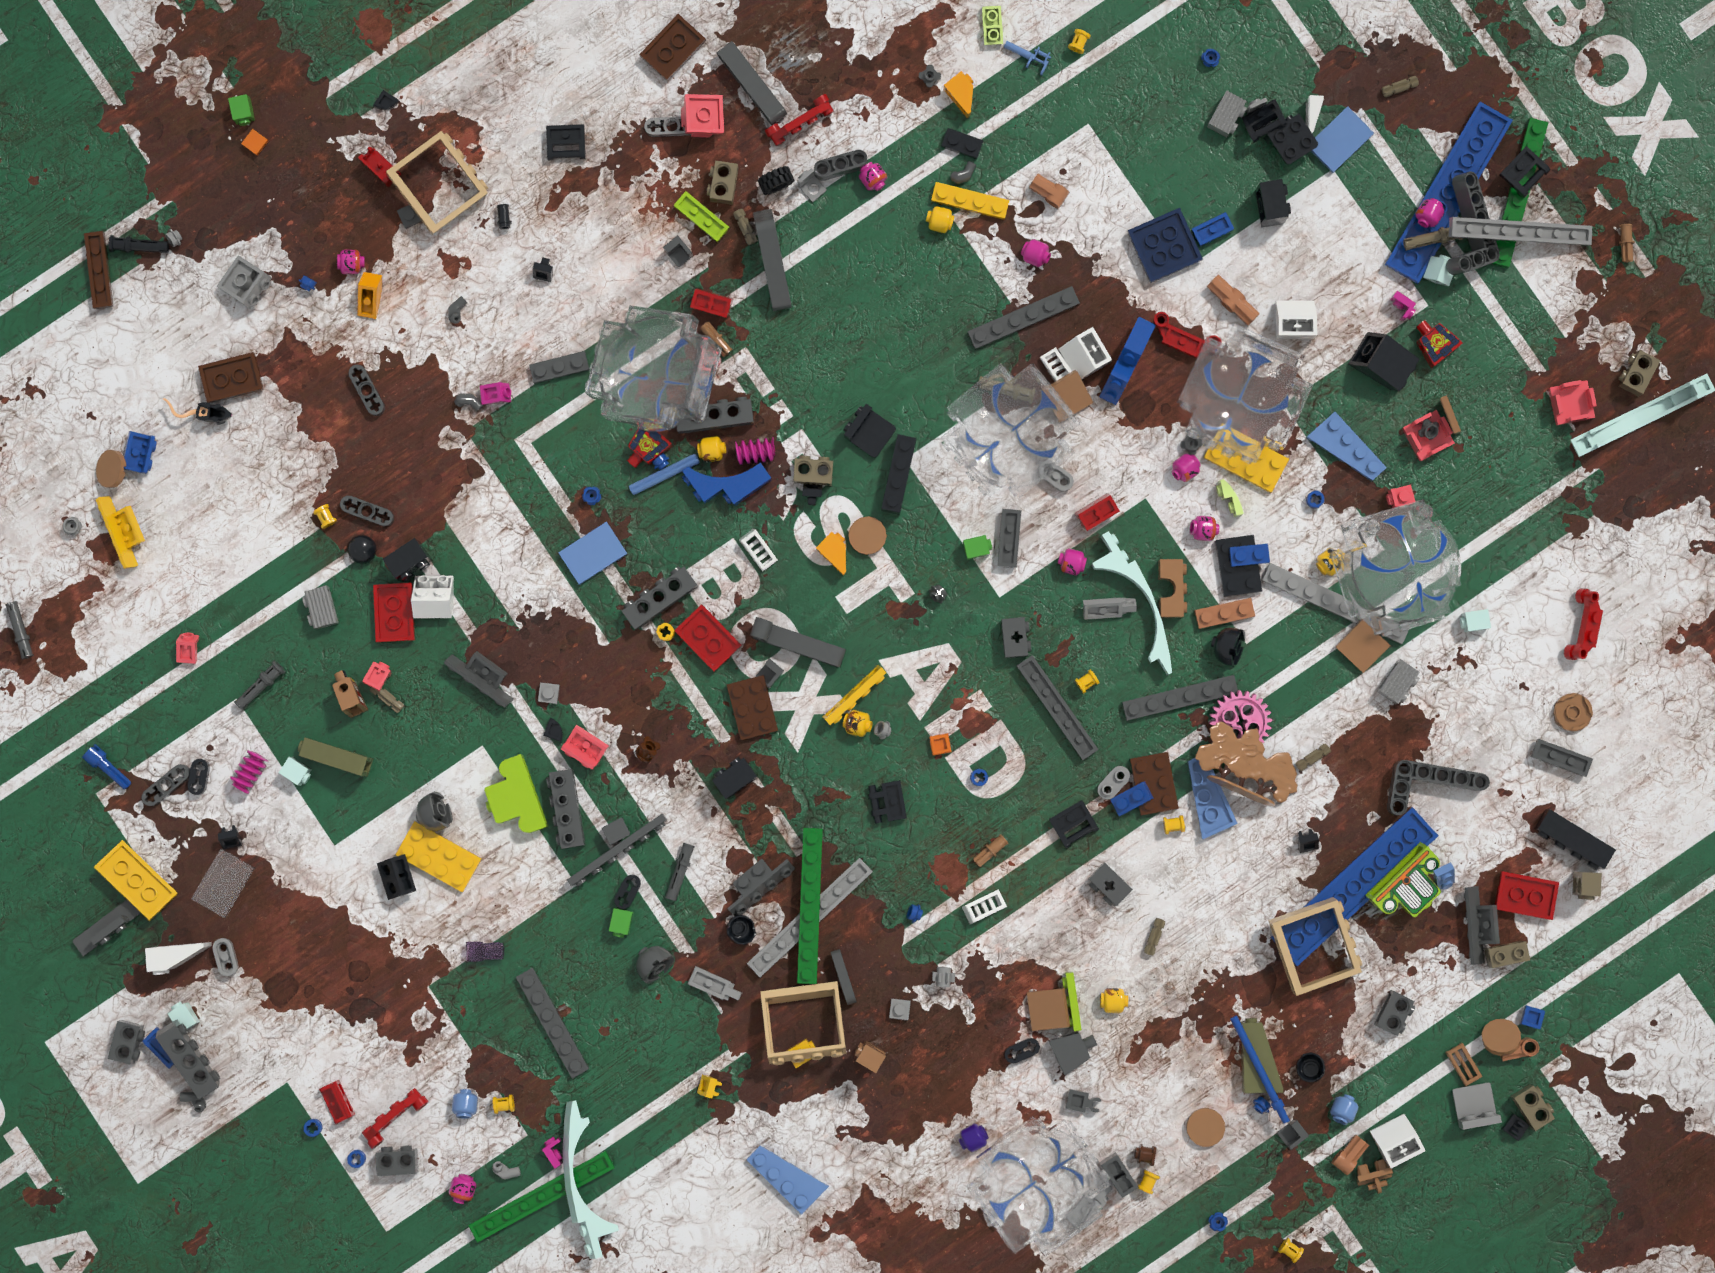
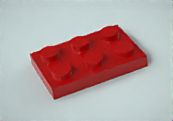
M413 583L373 585L376 642L415 641V626L411 605Z
M702 604L674 630L714 672L742 646Z
M1501 871L1495 901L1497 910L1553 920L1559 882Z

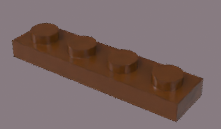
M105 232L84 233L93 308L114 307Z

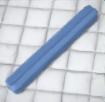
M696 454L690 455L631 484L629 489L633 495L638 494L682 472L688 466L691 468L699 464V458Z

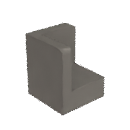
M678 235L663 247L666 254L677 267H681L693 257L691 250Z
M769 658L756 677L764 675L766 686L770 689L785 671Z
M623 817L602 827L610 845L630 835Z
M1293 1119L1277 1132L1278 1136L1290 1150L1309 1136L1296 1119Z

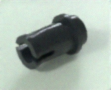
M497 205V225L499 229L510 228L512 221H510L509 205Z

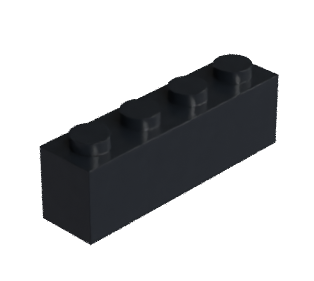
M897 435L881 508L883 512L900 515L916 444V438Z
M1545 809L1534 828L1538 831V836L1545 840H1548V838L1553 840L1556 847L1561 850L1566 848L1571 851L1570 855L1578 860L1584 859L1588 862L1587 866L1596 871L1598 869L1605 870L1616 851L1613 847L1551 809Z

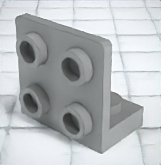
M1489 1082L1452 1089L1459 1128L1464 1130L1502 1123L1501 1116L1496 1113L1492 1088Z

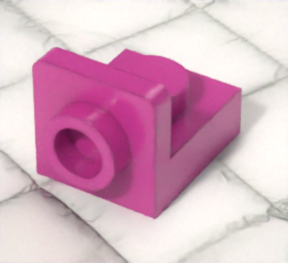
M1396 291L1390 300L1396 308L1406 310L1400 320L1404 321L1406 318L1410 320L1416 311L1414 309L1416 303L1399 291Z
M497 382L480 386L482 405L511 402L509 383Z
M554 1137L544 1142L545 1147L542 1149L554 1169L562 1164L561 1159H563L559 1150L553 1149V1146L561 1141L560 1137L556 1140Z

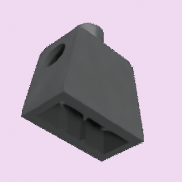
M1079 1032L1048 1040L1064 1075H1067L1089 1060L1091 1057L1088 1049L1097 1046L1093 1035L1082 1039Z

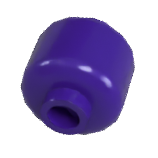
M974 1123L961 1130L959 1143L964 1150L968 1149L973 1153L985 1147L989 1137L982 1125L979 1126Z

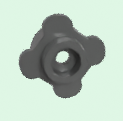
M927 65L926 69L919 73V79L923 80L927 87H933V84L941 79V73L936 72L933 65Z
M1425 419L1421 430L1418 431V435L1420 437L1425 436L1431 440L1438 435L1439 423L1430 422L1429 419Z
M1192 432L1188 433L1187 438L1180 443V447L1189 451L1190 455H1195L1196 450L1203 445V441L1198 439Z
M938 584L931 586L928 590L930 597L940 604L943 603L947 596L944 588Z

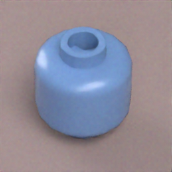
M461 1089L460 1093L453 1095L452 1112L456 1114L457 1118L470 1119L472 1115L476 1114L478 1097L471 1093L472 1090Z
M1346 1094L1343 1097L1335 1098L1330 1110V1114L1335 1122L1347 1125V1123L1354 1121L1359 1108L1358 1104L1354 1102L1355 1098Z

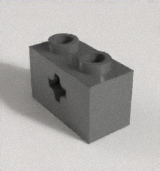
M1025 617L1001 619L1004 659L1028 656V652H1031V641L1027 640L1026 633L1030 632L1029 622L1025 621ZM1016 632L1018 636L1022 637V639H1019L1018 643H1016L1014 639H1011V637H1013Z
M1105 862L1088 878L1090 881L1088 885L1095 892L1100 890L1105 895L1103 899L1110 906L1112 904L1118 906L1133 890ZM1106 881H1107V882H1111V881L1113 882V884H1112L1113 889H1112V890H1110V889L1105 890V887H1106L1105 882H1106Z

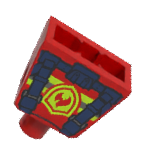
M1424 320L1416 327L1423 335L1416 341V344L1431 369L1463 344L1461 340L1441 323L1431 328Z
M644 420L628 445L629 449L634 453L627 462L634 468L642 460L651 465L657 457L666 453L673 445Z

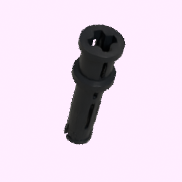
M110 235L109 251L168 253L169 242L137 240L130 236L121 238Z

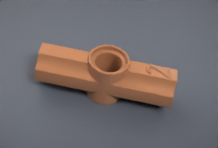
M1219 274L1207 285V288L1221 300V304L1229 312L1235 313L1247 326L1260 314L1246 301L1245 296L1237 288L1231 287Z

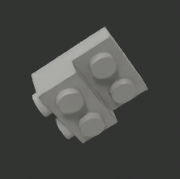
M238 255L217 287L250 309L258 304L259 295L262 291L269 288L271 277Z

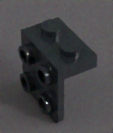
M1300 114L1294 117L1292 115L1285 118L1288 123L1287 125L1274 129L1264 137L1267 144L1272 142L1287 165L1292 164L1318 146L1317 140Z
M865 404L864 407L860 406L855 412L856 418L853 423L849 421L843 430L845 432L844 438L871 457L876 458L896 431V427L872 411V407L868 404Z

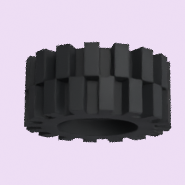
M783 166L767 172V174L759 177L757 181L763 194L770 195L783 190V188H787L795 180L789 167Z

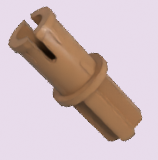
M1621 224V241L1619 245H1621L1622 262L1628 263L1633 261V244L1635 243L1632 239V224Z
M706 322L701 326L702 332L711 341L710 344L716 347L722 357H725L729 354L728 352L733 350L722 338L723 335L719 334L710 322Z
M1000 834L989 845H985L986 848L973 858L974 862L981 867L990 858L996 857V853L1009 844L1008 841Z

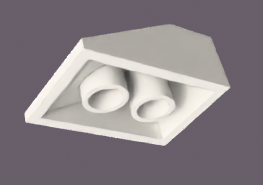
M212 942L145 948L147 972L153 971V975L169 973L170 969L177 968L211 947Z

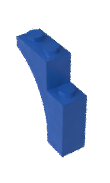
M1138 317L1099 396L1100 398L1117 405L1156 326L1155 324Z
M761 462L744 473L730 477L707 476L691 469L689 466L682 470L684 473L682 479L687 486H693L695 489L693 492L694 496L699 502L702 500L704 503H707L724 491L725 493L722 496L727 503H733L736 506L772 481V478Z

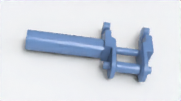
M1006 41L1004 48L1029 60L1025 67L1027 69L1031 61L1036 60L1042 63L1043 68L1040 75H1043L1049 62L1047 59L1051 58L1049 56L1050 52L1046 54L1040 51V47H1038V49L1034 50L1035 54L1009 41ZM1037 54L1045 57V60L1042 61L1036 58Z

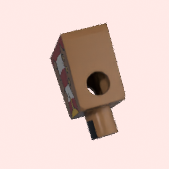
M344 670L335 673L334 676L337 682L332 686L341 710L350 718L367 711L368 708L356 682L351 677H347Z

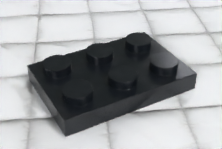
M1254 535L1215 540L1223 597L1262 592L1258 564L1231 567L1229 548L1255 545Z

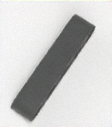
M732 41L716 52L722 63L771 125H774L787 115L784 107Z

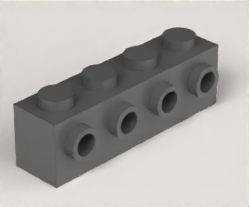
M567 769L549 772V777H546L548 789L551 788L552 796H549L551 808H555L553 823L554 827H558L559 834H556L557 846L561 845V849L586 845L574 770Z

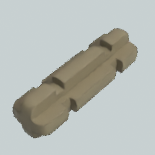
M1412 76L1408 80L1404 79L1392 83L1391 86H1384L1382 88L1383 96L1388 97L1393 93L1397 94L1408 90L1409 87H1417L1419 85L1418 78Z
M738 209L734 212V217L739 221L737 223L742 234L746 236L745 240L748 245L755 244L758 239L752 233L754 230L748 218H745L746 213L744 209Z
M371 687L370 692L375 696L378 695V698L387 706H392V710L396 713H399L404 708V704L399 700L396 701L397 698L386 689H381L379 692Z
M1323 744L1319 749L1305 756L1303 760L1301 759L1296 762V767L1299 771L1308 768V765L1311 766L1323 758V755L1329 754L1331 749L1327 744Z
M1160 918L1155 919L1153 924L1155 926L1150 932L1147 941L1148 945L1144 949V953L1151 956L1155 954V946L1158 945L1162 934L1161 929L1165 926V921Z

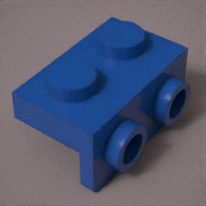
M129 431L123 455L126 461L125 470L142 474L150 471L152 467L151 453L155 451L157 441H154L155 436Z

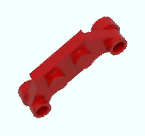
M823 94L815 99L813 103L816 107L792 120L782 128L779 127L778 123L770 126L765 130L768 138L771 137L775 146H779L786 141L784 139L785 136L790 133L795 135L802 130L801 126L806 123L808 125L815 123L818 120L817 117L822 114L824 117L830 115L834 110L829 103L828 96Z
M1158 312L1153 318V322L1163 339L1161 343L1193 358L1203 353L1217 351L1221 347V339L1216 335L1203 340L1168 323L1169 316L1165 312ZM1157 319H1162L1164 323H1158ZM1210 342L1215 343L1216 347H1211Z
M1580 588L1575 594L1576 601L1579 604H1584V611L1577 644H1569L1564 649V656L1568 660L1585 659L1588 652L1592 648H1596L1603 610L1600 609L1598 603L1599 594L1596 591Z
M416 1088L407 1093L405 1100L401 1102L398 1100L389 1107L390 1111L386 1115L384 1113L379 1115L374 1120L376 1123L373 1126L367 1127L362 1132L368 1140L367 1144L371 1149L376 1148L384 1141L380 1132L407 1109L413 1106L416 1111H419L428 1104L427 1098L422 1096Z

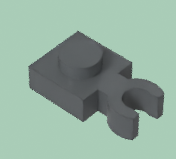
M1069 1089L1066 1109L1085 1113L1086 1107H1088L1093 1112H1099V1109L1093 1107V1103L1095 1101L1101 1102V1099L1098 1097L1088 1099L1089 1093Z

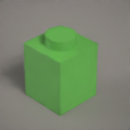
M247 94L228 98L232 119L236 124L245 126L249 125L251 121H255L251 99Z
M986 535L963 540L967 560L990 555V550H993L991 540L987 539Z
M619 908L613 909L609 931L613 932V936L624 938V934L629 935L633 911Z

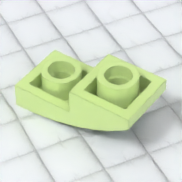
M1001 6L982 7L984 45L1003 44Z
M1224 479L1219 480L1216 486L1218 497L1221 496L1222 501L1230 499V502H1228L1230 514L1233 513L1234 517L1242 516L1244 512L1236 493Z

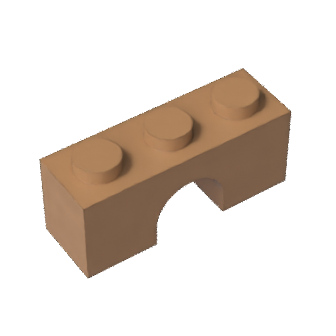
M1160 559L1158 561V580H1167L1174 587L1171 597L1159 598V614L1161 618H1183L1184 613H1187V602H1184V594H1187V583H1183V575L1187 574V566L1183 564V559Z
M865 1041L864 1044L860 1042L855 1050L856 1062L877 1073L886 1057V1052L868 1041Z

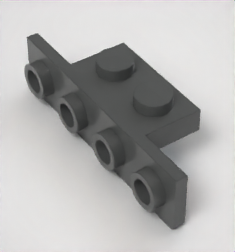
M478 651L473 654L468 664H465L453 654L444 661V664L451 671L461 675L466 682L472 683L481 693L491 697L496 704L506 708L514 700V698L499 688L508 673Z
M760 859L733 882V885L742 897L728 907V910L734 916L744 914L750 906L760 901L762 896L768 891L773 890L779 882L789 877L795 870V867L786 859L772 871L766 862Z
M1479 886L1465 887L1464 899L1467 910L1469 957L1471 965L1484 964L1483 944H1500L1497 905H1480Z
M126 900L76 937L73 943L82 956H85L98 945L102 946L110 941V936L114 933L119 934L126 929V924L141 913Z

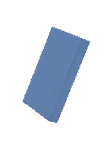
M1347 106L1315 137L1318 146L1311 152L1334 173L1374 132Z
M607 522L558 552L579 585L627 555L624 547Z

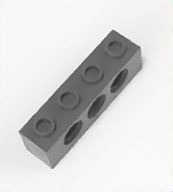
M738 397L735 398L736 401L728 402V399L717 400V404L700 402L698 406L690 407V404L679 405V409H675L678 434L754 424L751 399ZM737 408L739 410L738 415L735 417L729 416V409ZM717 410L720 413L719 417L711 419L709 417L711 411ZM693 413H699L701 418L699 421L693 422L690 420V416Z
M678 566L670 572L671 576L666 580L664 577L655 583L656 587L652 590H644L639 594V599L635 602L630 600L623 606L625 608L622 610L623 614L636 631L699 587L685 567L680 568ZM678 581L680 583L677 591L670 590L671 582ZM657 592H662L664 594L663 601L656 602L654 595ZM640 604H648L649 609L646 613L638 611Z
M176 1019L157 1031L156 1039L197 1098L201 1099L219 1088L221 1078L215 1069L212 1070L209 1066L210 1062L205 1054L201 1055L197 1042L194 1039H190L186 1026L183 1023L180 1024ZM181 1040L184 1044L177 1046L174 1044V1041ZM190 1055L194 1057V1060L187 1061L185 1057ZM197 1071H203L205 1075L199 1077L195 1073Z

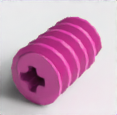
M772 437L770 443L767 438H764L763 444H761L759 439H756L755 445L752 440H749L748 445L742 440L740 446L735 441L737 460L740 465H743L744 459L747 464H750L752 458L755 463H758L759 457L763 463L767 457L773 462L774 456H776L774 437Z
M247 750L250 757H243L246 763L238 764L242 770H234L237 777L230 776V779L233 781V786L249 794V790L246 787L253 788L254 785L251 780L257 781L258 778L255 774H262L259 767L266 768V764L263 761H270L254 751Z

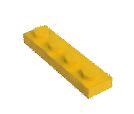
M939 182L935 183L931 202L1005 220L1009 204L1007 199Z
M877 665L823 715V719L829 725L840 721L842 714L846 710L850 711L857 704L856 701L860 697H865L871 691L870 688L874 684H879L885 678L886 672L884 669Z

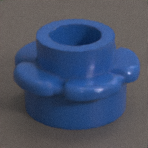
M1207 49L1201 56L1203 64L1206 67L1217 66L1220 54L1214 49Z
M303 275L301 280L299 279V282H301L300 287L309 292L311 289L315 290L314 287L317 282Z
M664 453L652 462L655 466L654 469L659 468L662 470L668 466L669 457Z
M597 487L585 488L584 494H582L583 501L587 502L588 505H595L601 499L600 490Z
M911 904L908 909L907 919L911 920L912 923H915L916 920L919 921L922 917L923 910L920 909L919 904Z
M1259 1096L1256 1100H1253V1108L1260 1114L1264 1112L1269 1113L1271 1104L1266 1099Z
M1216 1212L1209 1217V1226L1213 1231L1221 1232L1228 1224L1227 1217L1223 1216V1213Z

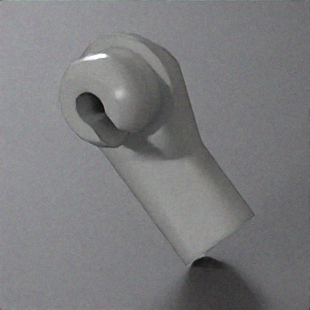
M500 1161L493 1164V1172L504 1180L521 1176L519 1166L509 1169Z

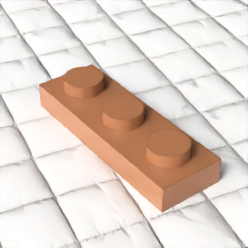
M1251 598L1194 610L1198 629L1255 617Z

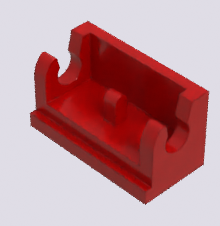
M368 147V152L365 155L361 154L358 157L359 160L389 188L393 183L386 175V171L393 167V165L375 148Z
M697 288L694 291L690 308L727 318L734 299Z
M1106 493L1074 514L1082 523V527L1088 531L1117 514L1120 510L1111 495Z
M340 1080L319 1089L335 1124L355 1115Z

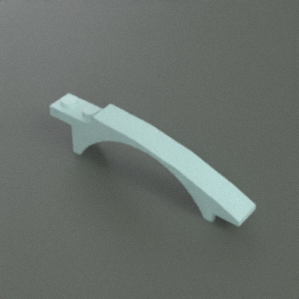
M1705 374L1570 441L1578 457L1714 392L1715 388L1708 374Z
M1108 531L1101 538L1110 553L1092 563L1091 566L1094 570L1117 573L1133 582L1143 592L1152 608L1155 619V638L1148 660L1151 663L1157 659L1166 675L1172 673L1170 653L1163 622L1152 592L1136 561L1134 560L1128 564L1127 560L1129 558L1124 550L1120 551L1117 546L1119 544L1118 539Z
M575 1100L566 1103L564 1117L563 1166L565 1190L572 1223H580L581 1225L579 1226V1231L586 1243L584 1245L585 1253L590 1259H597L603 1257L598 1237L619 1231L618 1225L603 1220L592 1212L584 1203L577 1190L573 1175L574 1152L582 1132L590 1121L588 1117H580Z

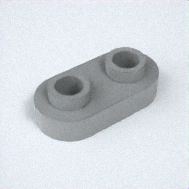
M1044 461L1039 467L1040 477L1057 490L1066 492L1072 488L1074 483L1072 475L1053 461ZM1045 468H1050L1052 473L1046 474ZM1065 479L1067 481V485H1061L1060 480Z
M1123 766L1113 768L1098 785V795L1103 799H1112L1129 781L1130 773L1128 769ZM1118 772H1122L1124 774L1123 779L1117 778ZM1106 786L1111 788V792L1108 794L1104 792Z
M227 938L216 940L213 944V953L218 970L224 976H232L239 968L233 943ZM222 944L227 946L226 951L221 950ZM227 963L232 964V968L230 970L226 968Z

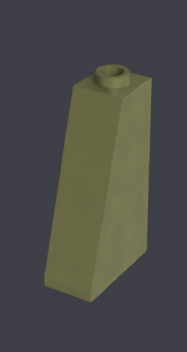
M305 737L304 741L301 740L298 746L299 756L360 776L368 777L374 759Z
M1245 1018V1022H1241L1275 1092L1283 1093V1086L1262 1022L1257 1021V1018ZM1241 1042L1242 1092L1267 1093Z

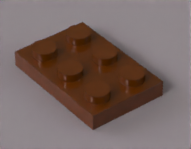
M677 14L639 55L668 82L703 45L706 38L681 15Z
M254 352L198 366L207 403L264 390Z
M764 675L727 684L741 740L778 731Z
M1168 752L1131 758L1130 764L1134 785L1136 786L1145 781L1154 798L1139 806L1140 816L1179 809Z

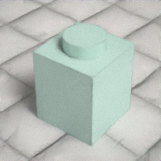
M1444 255L1439 257L1431 256L1423 278L1435 284L1449 286L1453 275L1448 272L1446 265L1450 257Z
M1488 609L1462 613L1460 626L1464 629V632L1490 629L1491 623Z
M288 757L278 773L296 785L301 786L310 779L311 774L309 773L312 769L295 758Z
M179 1002L171 1007L172 1011L167 1013L172 1022L177 1019L180 1024L183 1023L186 1026L187 1030L200 1022L188 1002L183 1004Z

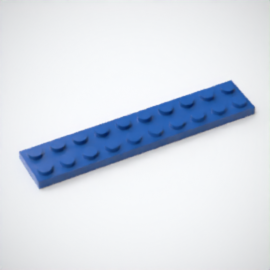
M1482 102L1477 104L1418 206L1419 208L1424 200L1437 199L1443 204L1444 215L1435 227L1425 228L1418 223L1414 213L1386 261L1385 266L1417 284L1420 282L1431 256H1435L1441 242L1406 251L1403 239L1438 231L1440 227H1449V218L1457 217L1460 212L1452 184L1454 176L1472 171L1479 180L1512 123V119Z
M1411 807L1302 908L1334 897L1341 901L1344 912H1342L1343 918L1348 920L1369 901L1365 895L1420 842L1428 846L1439 835ZM1333 908L1281 927L1293 963L1298 966L1339 928Z

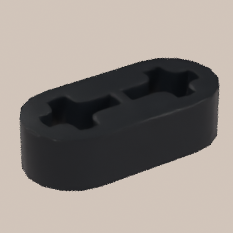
M196 759L191 764L188 790L194 795H201L207 789L210 765L204 759ZM200 762H202L205 770H201L200 776H198L199 769H196V765H200ZM199 778V785H202V788L195 792L196 789L193 788V784H196Z
M628 875L621 884L614 899L615 905L618 908L626 909L632 904L641 886V880L637 875ZM633 878H635V883L637 884V887L633 886L631 890L628 891V879L632 880ZM628 893L626 898L629 901L628 904L621 906L618 898Z
M1027 1038L1007 1047L1004 1055L1008 1062L1018 1063L1036 1055L1039 1052L1040 1045L1036 1039ZM1028 1042L1036 1043L1035 1051H1023V1048L1028 1046ZM1011 1049L1014 1051L1021 1050V1053L1016 1055L1017 1059L1015 1060L1012 1057L1008 1058L1009 1050Z

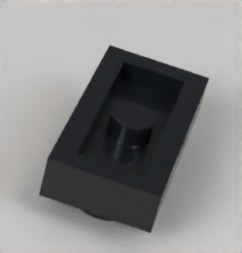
M948 128L941 147L977 160L983 140Z

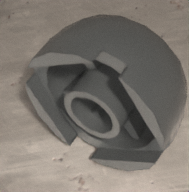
M435 791L424 796L418 802L416 809L418 823L430 831H440L448 828L449 824L453 821L449 804L445 805L442 800L444 796Z
M661 946L644 947L638 953L636 971L646 984L652 983L660 978L658 976L659 973L663 970L666 973L670 969L674 958L668 950Z

